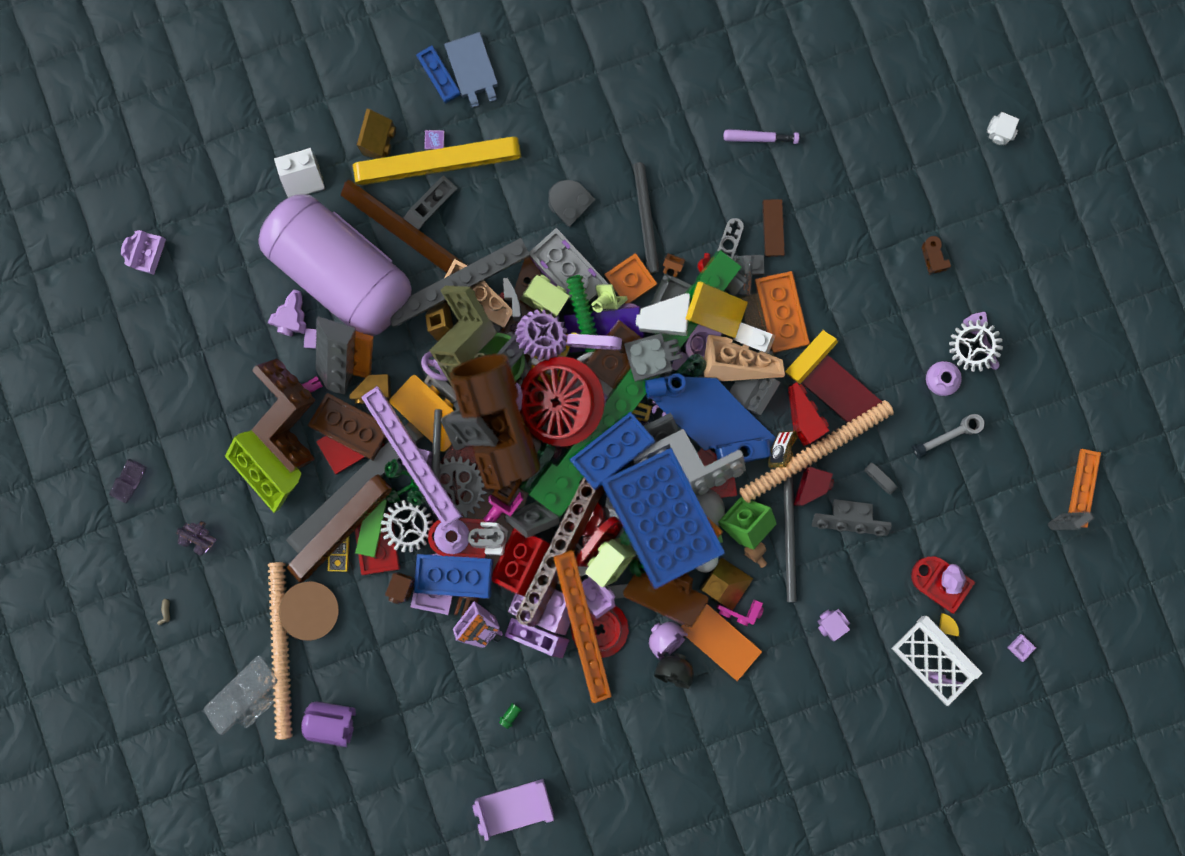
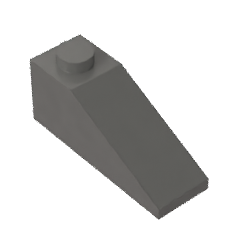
M443 175L409 209L403 219L419 230L456 191L457 187Z

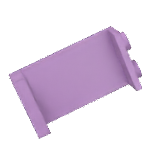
M544 779L476 798L475 805H473L475 817L478 816L480 824H478L479 833L481 836L484 835L485 841L489 840L492 835L544 820L546 823L554 821V814Z

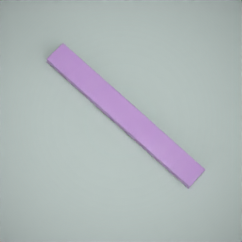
M377 386L363 395L361 398L442 525L447 527L462 517L380 388Z

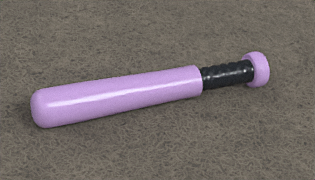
M725 130L723 136L725 141L734 142L789 141L794 144L799 143V133L797 132L790 135L776 134L775 132Z

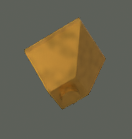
M721 557L700 590L733 611L753 578Z

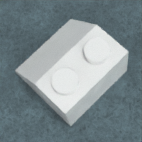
M311 148L274 158L280 180L288 198L298 194L308 195L325 190L316 155Z

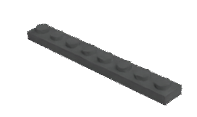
M520 238L409 296L401 309L392 315L390 319L392 326L395 328L446 301L440 291L444 286H466L471 288L530 257L523 240Z

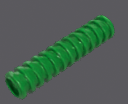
M575 275L567 278L566 283L569 284L567 288L570 289L569 294L572 295L570 299L573 301L572 306H575L574 312L577 313L575 317L578 318L577 323L580 324L578 326L581 330L580 334L599 336L596 333L597 328L594 327L596 325L593 322L594 317L591 316V306L588 305L589 299L586 298L588 296L585 293L586 288L583 287L584 282L581 280L583 276ZM585 348L587 353L595 351V349Z

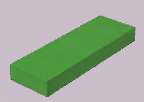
M383 500L362 521L355 553L371 557L376 556L382 529L381 521L384 520L383 515L386 511L388 500Z

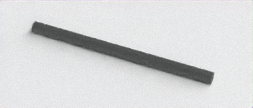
M792 448L785 449L783 463H786L787 459L791 460ZM792 474L791 478L787 477V480L783 481L787 602H797Z

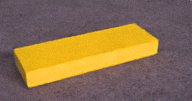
M823 330L790 365L785 373L801 384L838 343L837 339Z

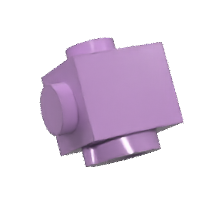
M839 609L836 611L826 610L819 616L821 619L817 621L820 625L818 627L819 631L824 637L828 635L832 641H836L850 630L847 627L850 624Z

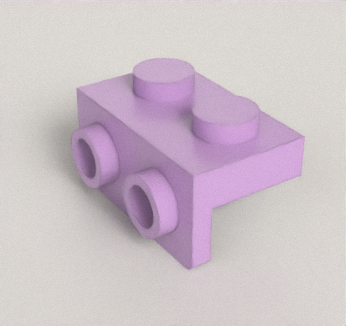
M589 576L582 582L589 612L595 619H598L615 607V595L610 588H602Z

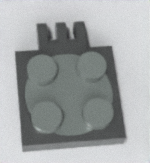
M662 333L625 343L624 346L634 381L671 372L670 362L683 358L682 354L675 356L673 354L680 351V346L671 347V345L677 344L678 340L674 339L664 342Z

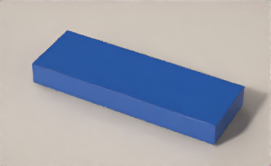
M433 46L416 54L445 104L461 95Z

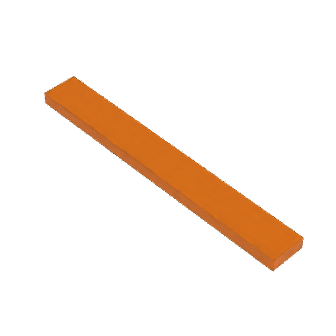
M570 550L553 558L591 701L595 704L612 696L574 551Z

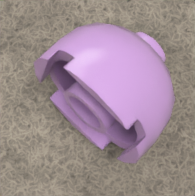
M665 622L662 625L657 623L651 629L653 633L649 638V646L653 654L661 660L664 658L663 655L668 652L670 655L685 641L683 636H688V634L681 626L674 622Z

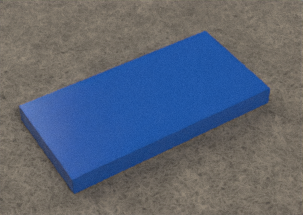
M629 412L573 456L570 461L590 486L596 490L602 485L601 481L615 475L653 445L656 440L633 413Z
M417 554L414 593L490 598L493 559Z

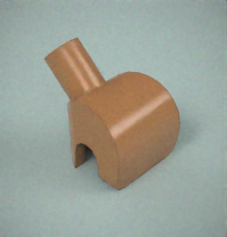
M762 542L754 550L748 547L744 549V555L755 563L757 562L761 568L767 565V562L762 557L766 552Z

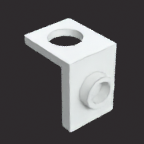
M481 522L480 525L485 529H500L507 539L508 530L500 524ZM496 534L495 538L489 539H493L494 542L497 543V540L501 538L498 534ZM505 544L500 548H485V554L503 555Z

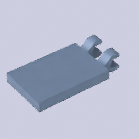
M480 32L445 43L444 45L462 98L468 96L472 108L479 106L476 93L485 90L490 102L497 100L493 88L497 87L498 84Z

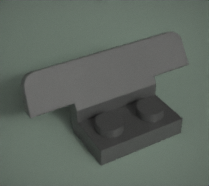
M775 378L736 380L729 392L749 412L762 415L781 382Z

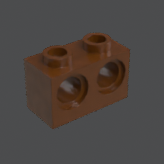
M400 572L393 573L385 596H388L389 601L396 604L409 601L415 585V578Z

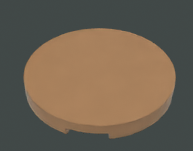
M302 582L291 587L284 594L279 605V619L282 626L291 636L301 640H315L325 636L334 627L338 618V603L334 594L326 586L317 582Z

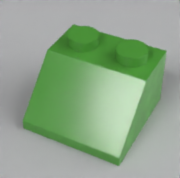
M740 497L718 521V524L738 544L753 550L777 524L771 507L752 500L750 503H747L743 497Z

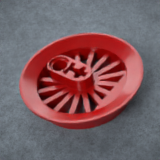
M553 357L535 365L522 382L521 390L523 396L520 414L524 424L539 440L554 446H570L588 438L599 425L605 404L603 388L593 370L583 362L570 357ZM557 369H563L560 384L558 383ZM551 370L553 386L545 373ZM571 372L574 376L565 387L568 373ZM539 376H541L547 388L536 381ZM579 379L583 385L568 393ZM532 385H534L536 388L530 391ZM583 390L581 397L570 398ZM540 391L544 394V399L542 401H540L538 398V394ZM552 399H559V401H561V405H559L558 402H556V401H551V400H552ZM580 401L579 406L571 404V402ZM529 407H544L531 415ZM570 408L577 410V414L573 412ZM546 412V414L537 424L534 418ZM568 414H569L573 419H575L574 425H573V423L571 422V420H570ZM551 416L548 429L545 431L542 427ZM556 418H557L558 435H557V434H552V433H553V429H554V425H555V422H556ZM563 419L570 433L564 434Z

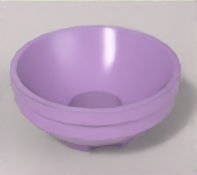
M938 362L933 364L927 371V386L936 395L948 396L960 387L961 373L953 363ZM943 372L951 374L952 379L949 383L942 381L941 375Z
M460 520L454 521L447 527L440 523L435 530V543L442 552L457 554L467 547L469 543V530ZM453 530L457 533L458 538L455 542L447 541L446 533Z

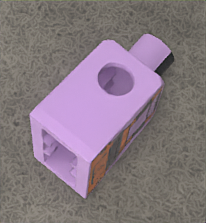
M473 602L453 628L456 641L481 648L485 647L490 640L499 642L503 635L502 631H499L500 627L496 617L476 602Z

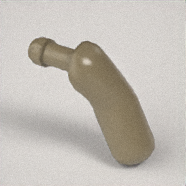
M168 599L162 600L161 612L164 618L157 622L158 625L170 621V601Z

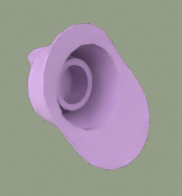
M698 324L684 343L687 356L694 362L704 361L708 335L721 336L722 333Z

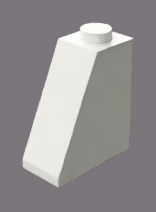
M686 293L642 308L640 314L636 316V326H639L640 332L687 336L688 320L685 318L690 306V294Z

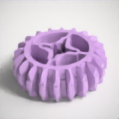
M538 310L534 311V313L530 311L517 324L515 335H517L516 342L520 343L519 349L524 348V354L530 353L531 359L537 356L538 361L542 358L549 360L550 357H556L561 354L562 349L566 346L567 335L565 334L567 329L562 328L564 322H558L559 316L552 317V312L548 315L545 310L541 314Z

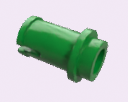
M511 703L503 717L500 716L501 720L499 723L509 729L510 726H513L512 723L522 709Z

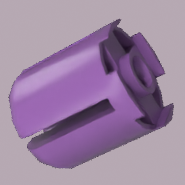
M318 701L312 702L306 708L305 716L302 720L304 738L308 741L347 747L354 729L351 717L352 715L356 716V709Z

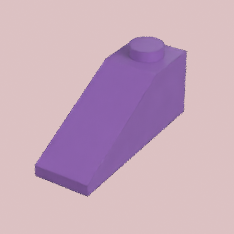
M511 618L505 634L510 639L559 658H563L569 639L541 628L522 625L514 618Z

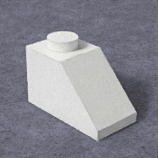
M740 323L736 337L733 340L769 353L776 335Z

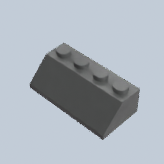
M317 317L316 371L326 389L345 395L353 379L356 328Z

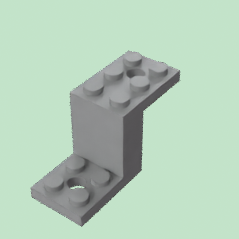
M684 429L654 443L633 460L634 465L672 448L695 495L705 494L710 488L721 486L726 480L732 477H739L746 471L744 456L740 450L704 467Z

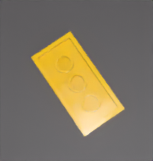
M698 282L685 319L735 338L748 302L705 283Z

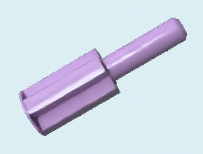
M928 671V680L931 683L938 684V673ZM942 674V684H952V680L945 678L946 675Z

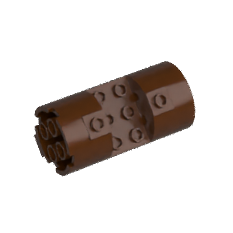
M504 354L484 355L456 366L450 372V377L462 417H482L485 424L499 440L496 446H473L485 489H502L504 486H510V482L520 478L524 481L535 475L541 466L530 429L524 425L517 404L519 393L508 357Z

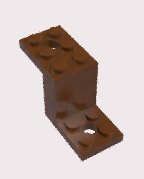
M278 359L256 365L252 371L278 400L255 425L252 431L290 472H293L310 464L315 459L310 451L289 430L316 400L312 397L311 392L305 389L299 383L297 377L292 375L286 369L284 363Z

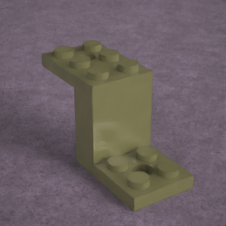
M444 286L440 290L458 322L429 350L450 384V372L456 366L473 359L497 334L492 321L484 312V307L477 300L475 292L466 286Z

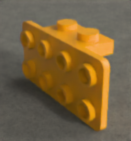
M412 375L389 400L390 404L432 443L434 411L436 409L442 410V417L454 411L452 409L454 405L447 398L443 401L438 396L440 392L433 385L429 388L416 375ZM442 425L440 451L445 452L452 444Z

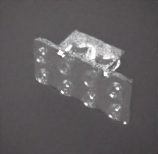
M261 656L255 657L204 707L206 716L218 734L224 735L235 723L248 728L275 702L273 701V696L267 692L278 680Z

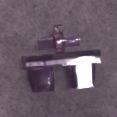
M200 521L198 525L193 522L190 525L186 523L182 528H178L176 532L179 535L177 543L185 547L189 546L191 542L196 544L193 551L200 556L205 554L215 544L216 539L208 535L209 531L204 529L206 523Z

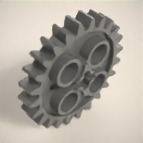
M452 456L451 462L444 458V464L439 463V481L441 483L442 475L449 474L450 482L445 485L441 483L447 493L452 495V502L459 513L467 518L468 511L475 514L473 508H481L478 504L479 501L485 502L481 495H485L487 492L483 490L485 486L482 483V476H479L480 470H475L476 463L470 466V459L463 463V457L456 461L455 457ZM453 471H456L457 485L461 486V489L457 490L459 505L455 503V491L451 490V487L455 485ZM463 472H468L470 475L469 481L461 482L460 475ZM469 491L472 495L471 500L463 502L462 494Z

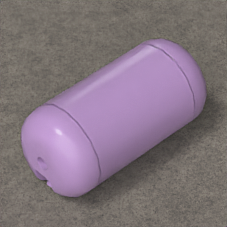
M298 194L282 201L269 214L260 229L258 243L263 254L345 325L356 328L355 331L371 336L382 333L391 325L390 319L392 315L401 309L409 296H411L412 288L409 279L392 263V260L337 213H332L310 195Z

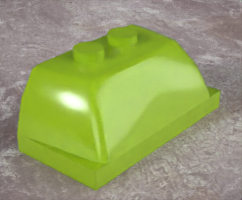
M252 430L235 436L225 455L228 461L273 513L280 510L301 476L299 469L290 472Z

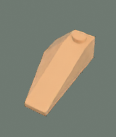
M454 259L445 277L463 269L467 265ZM485 281L471 287L475 292L477 300L484 307L487 317L492 323L505 328L512 316V309Z
M708 335L703 361L705 378H717L719 381H735L785 376L782 359L762 351L757 353L750 350L749 346L745 344L740 346L733 343V340L727 337Z

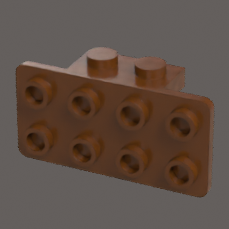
M647 573L642 574L640 577H636L634 574L623 591L624 597L687 627H692L708 603L706 595L692 589L693 578L686 573L655 589Z

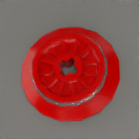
M615 605L614 608L598 619H595L590 613L593 627L600 626V624L604 625L603 629L605 632H600L599 635L596 634L597 630L594 628L601 658L617 653L625 644L629 632L628 622L623 611ZM571 626L572 639L574 640V642H575V644H576L575 637H574V633H573V629H572V626Z

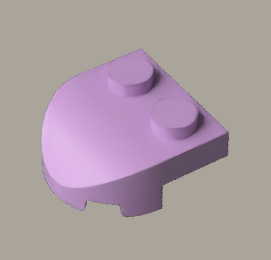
M135 231V234L132 237H126L122 244L121 255L124 256V263L138 271L154 275L166 239L144 231Z

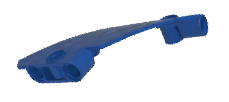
M675 373L667 377L645 380L647 398H651L666 414L671 413L676 424L681 429H684L685 433L703 450L715 449L717 460L740 450V448L747 450V457H744V462L771 458L777 438L717 378L684 377L681 374ZM671 380H677L680 383V387H673Z

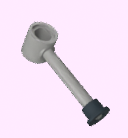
M977 414L966 416L962 419L959 427L925 444L912 445L913 452L918 459H921V456L926 454L928 450L963 433L968 435L979 433L984 428V420ZM970 419L976 422L974 430L968 425Z

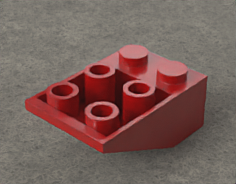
M796 382L788 388L793 431L803 446H806L829 431L827 428L829 424L824 417L820 418L816 412L818 410L816 404L812 400H808L806 397L807 391L803 385H798Z

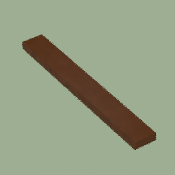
M348 179L345 182L341 192L343 198L443 271L448 272L454 259L463 263Z

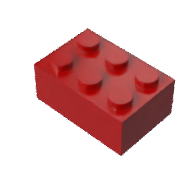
M514 528L505 546L504 554L500 556L492 573V581L525 597L550 543L535 536L526 538Z

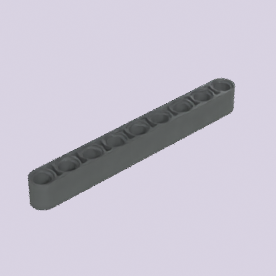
M411 422L404 426L417 445L424 436ZM387 442L379 450L374 461L369 460L288 537L286 542L298 554L372 477L377 474L383 477L386 474L385 465L388 462H391L392 459H396L398 462L401 460L391 443Z

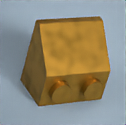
M366 109L357 146L363 156L375 159L389 156L391 151L389 143L391 138H394L396 132L393 121L371 109Z

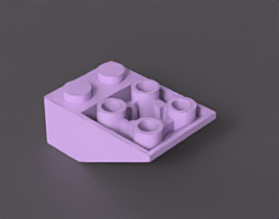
M555 589L537 625L554 633L566 635L570 625V618L563 592ZM515 593L508 612L516 616L524 597ZM539 595L534 598L535 604L539 601ZM530 612L525 617V620L527 621L531 617Z

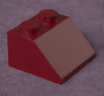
M812 467L804 469L794 506H803L831 490L834 479H831L833 474Z

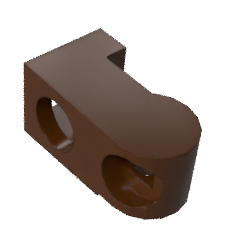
M936 236L928 237L922 244V252L929 275L947 271L951 267L950 260L944 261L941 251L942 242Z

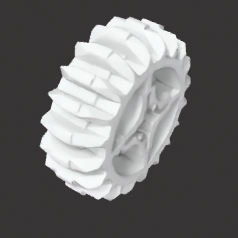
M972 320L969 321L970 327H966L962 323L961 325L964 330L961 331L959 328H956L955 331L959 335H951V338L956 340V342H949L950 346H955V348L949 351L950 353H957L952 359L957 360L960 358L957 363L958 366L965 363L964 370H967L969 365H971L972 372H975V366H979V370L983 371L982 365L984 364L989 369L990 364L988 362L991 361L996 364L997 361L993 357L1001 356L996 350L1003 349V346L997 345L1002 342V338L995 339L1000 333L999 331L992 333L995 329L993 325L987 329L988 322L986 321L983 326H980V320H977L976 326H973ZM979 331L973 339L963 338L969 332ZM984 334H987L992 340V349L982 343ZM979 340V346L982 348H976L973 352V347L970 344H975ZM960 343L970 349L967 359L960 352ZM978 353L989 354L982 360L972 361Z
M402 500V507L396 502L394 503L396 510H393L391 507L388 508L391 515L384 513L383 516L388 520L381 521V524L387 525V528H382L381 532L387 531L388 535H385L383 539L391 538L388 542L389 546L396 543L394 550L402 546L401 552H405L406 547H408L409 552H413V545L419 550V542L422 545L427 544L423 538L428 539V534H426L430 530L428 525L433 524V521H427L426 519L431 516L430 513L423 514L427 509L426 507L419 510L420 506L412 507L413 505L410 502L406 506L405 500ZM400 511H411L405 520L394 517ZM416 514L422 521V530L414 524ZM410 520L412 530L408 529L404 532L405 530H403L404 527H402L401 523H407ZM392 522L400 528L398 539L392 532ZM408 533L419 535L413 542H403Z

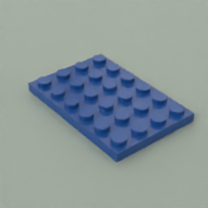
M672 448L601 481L654 589L725 554Z

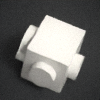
M1003 112L998 116H993L987 129V133H989L988 138L999 145H1006L1010 140L1013 141L1018 132L1016 126L1019 119Z

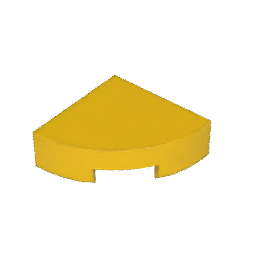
M941 613L939 629L944 634L959 636V629L954 619Z

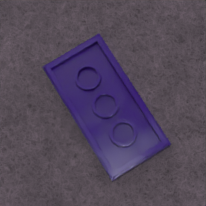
M640 306L607 309L601 312L592 311L591 316L594 317L593 322L596 324L594 327L597 328L596 333L599 336H606L615 323L620 320L640 337L645 338L644 332H640L639 326H636V316L641 312ZM577 313L564 315L567 334H580L581 332L578 328L580 326L577 323L578 318L575 317ZM570 347L569 350L570 353L585 351V348Z

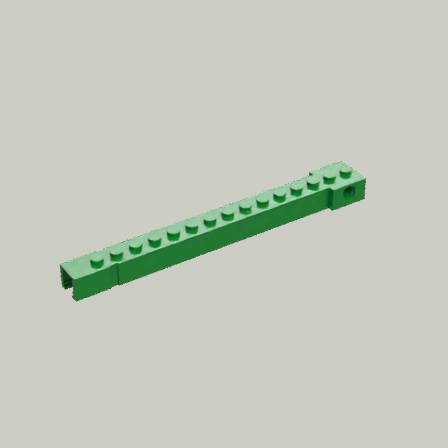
M721 250L717 251L698 275L696 282L689 287L685 294H690L692 300L698 282L724 291L741 266ZM688 320L687 336L662 334L663 340L667 342L677 339L678 343L671 345V347L680 346L681 348L698 324ZM630 368L616 388L612 389L607 396L602 419L595 431L585 440L570 445L556 465L550 462L528 491V494L558 517H561L571 504L580 486L579 482L583 478L570 459L629 412H633L646 395L645 380L656 379L660 375L635 382Z

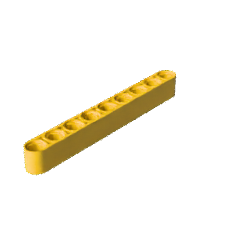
M507 137L356 162L353 164L355 184L365 185L516 160L521 158L518 137Z

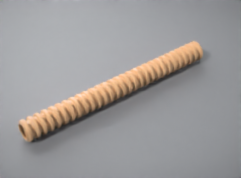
M883 400L882 404L878 403L877 407H872V410L869 409L867 413H862V416H857V419H852L851 423L847 422L846 426L843 425L836 432H831L832 435L828 434L826 438H821V441H816V444L807 447L805 451L802 450L801 454L797 453L796 457L792 456L791 460L787 459L786 463L782 462L781 466L771 469L770 473L766 472L765 476L761 475L760 479L756 478L755 482L751 481L750 485L746 484L745 488L741 487L739 491L741 496L747 503H750L752 499H756V496L760 497L761 493L765 494L766 490L770 491L771 487L775 488L776 484L780 485L782 480L786 481L787 477L791 478L792 474L796 475L797 471L801 472L802 468L806 469L807 465L811 466L812 462L816 463L818 458L822 459L823 455L827 456L828 452L832 453L833 449L837 450L838 446L842 447L843 443L847 444L848 440H853V437H858V434H863V431L873 428L874 424L877 425L879 421L882 422L884 418L887 419L889 415L892 416L894 414L892 406L888 401Z
M283 562L268 564V567H270V570H268V573H270L268 585L271 586L269 588V591H271V594H269V597H271L269 609H272V612H270V615H272L270 619L272 631L270 633L273 634V637H271V640H273V643H271L273 655L271 657L274 658V661H272V664H274L272 668L274 680L272 681L275 683L273 689H275L273 701H275L274 707L276 708L274 710L276 714L274 726H276L275 732H277V735H275V738L277 739L293 737L291 733L293 728L290 727L292 721H290L292 709H290L291 703H289V700H291V697H289L291 685L289 684L290 678H288L290 672H288L290 660L287 658L289 657V654H287V651H289V648H287L289 636L286 635L288 632L284 629L279 619V605L285 590H287L284 587V584H286V581H284L286 569H284L285 563Z

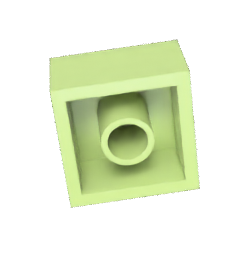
M536 275L519 300L533 309H537L539 312L545 310L548 315L552 312V317L555 318L569 298V295L566 294L567 291L564 288L552 285L547 277Z
M619 538L604 542L598 549L600 553L597 557H593L587 564L589 568L585 573L602 588L616 582L637 554L632 546L621 545L622 540Z

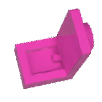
M753 600L746 617L720 605L716 607L720 610L719 614L728 618L733 615L738 618L737 622L748 626L749 623L754 625L756 618L760 619L764 610L762 608L763 603Z

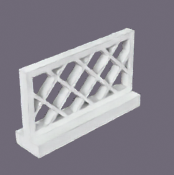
M921 616L916 621L917 623L891 649L946 706H949L982 672L928 616ZM918 628L924 633V641H914V632ZM903 643H911V655H904L898 648ZM914 643H924V655H914ZM928 644H935L938 647V656L928 655ZM914 657H924V669H917L914 666ZM928 658H938V670L928 669ZM942 658H948L951 661L952 670H942ZM928 671L938 672V684L931 683L928 680ZM942 672H952V684H942ZM955 672H962L968 679L963 684H956ZM942 686H952V695L948 699L942 695Z

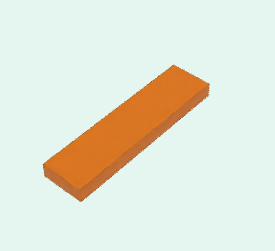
M1080 449L1068 513L1091 511L1101 457L1100 452ZM1086 523L1082 527L1088 528V523Z

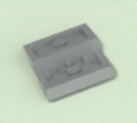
M503 278L504 298L506 303H512V314L515 322H520L522 311L518 297L508 278Z

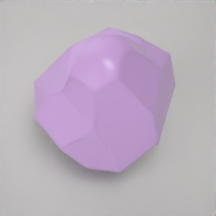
M951 564L942 574V586L946 588V593L949 594L962 592L966 578L958 565Z

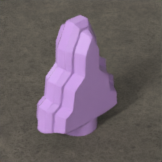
M293 290L287 296L285 304L278 306L276 313L271 314L268 324L278 327V333L292 336L293 332L305 334L307 324L304 322L305 314L301 310L303 304L301 291Z

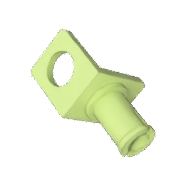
M612 284L597 285L595 288L598 299L592 303V306H594L593 310L596 312H601L603 309H618L628 298L627 296H616Z

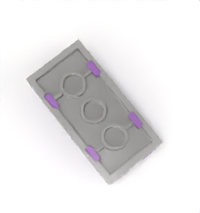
M557 228L529 252L530 259L555 287L560 286L567 291L566 294L569 295L567 300L571 304L573 301L570 299L572 297L569 294L570 289L567 288L569 285L566 283L567 278L575 275L583 276L581 280L584 282L583 287L586 288L585 293L588 295L586 298L589 299V302L597 296L595 288L597 285L608 284Z

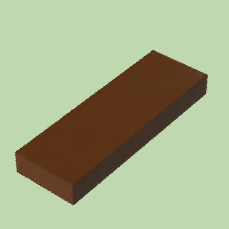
M782 199L763 200L765 257L784 256Z

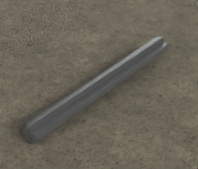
M638 162L633 167L647 269L649 273L654 274L659 272L648 186L645 165L642 162Z

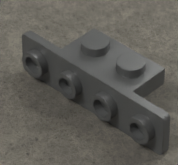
M834 499L833 515L814 514L812 527L887 536L892 523L873 520L872 504Z

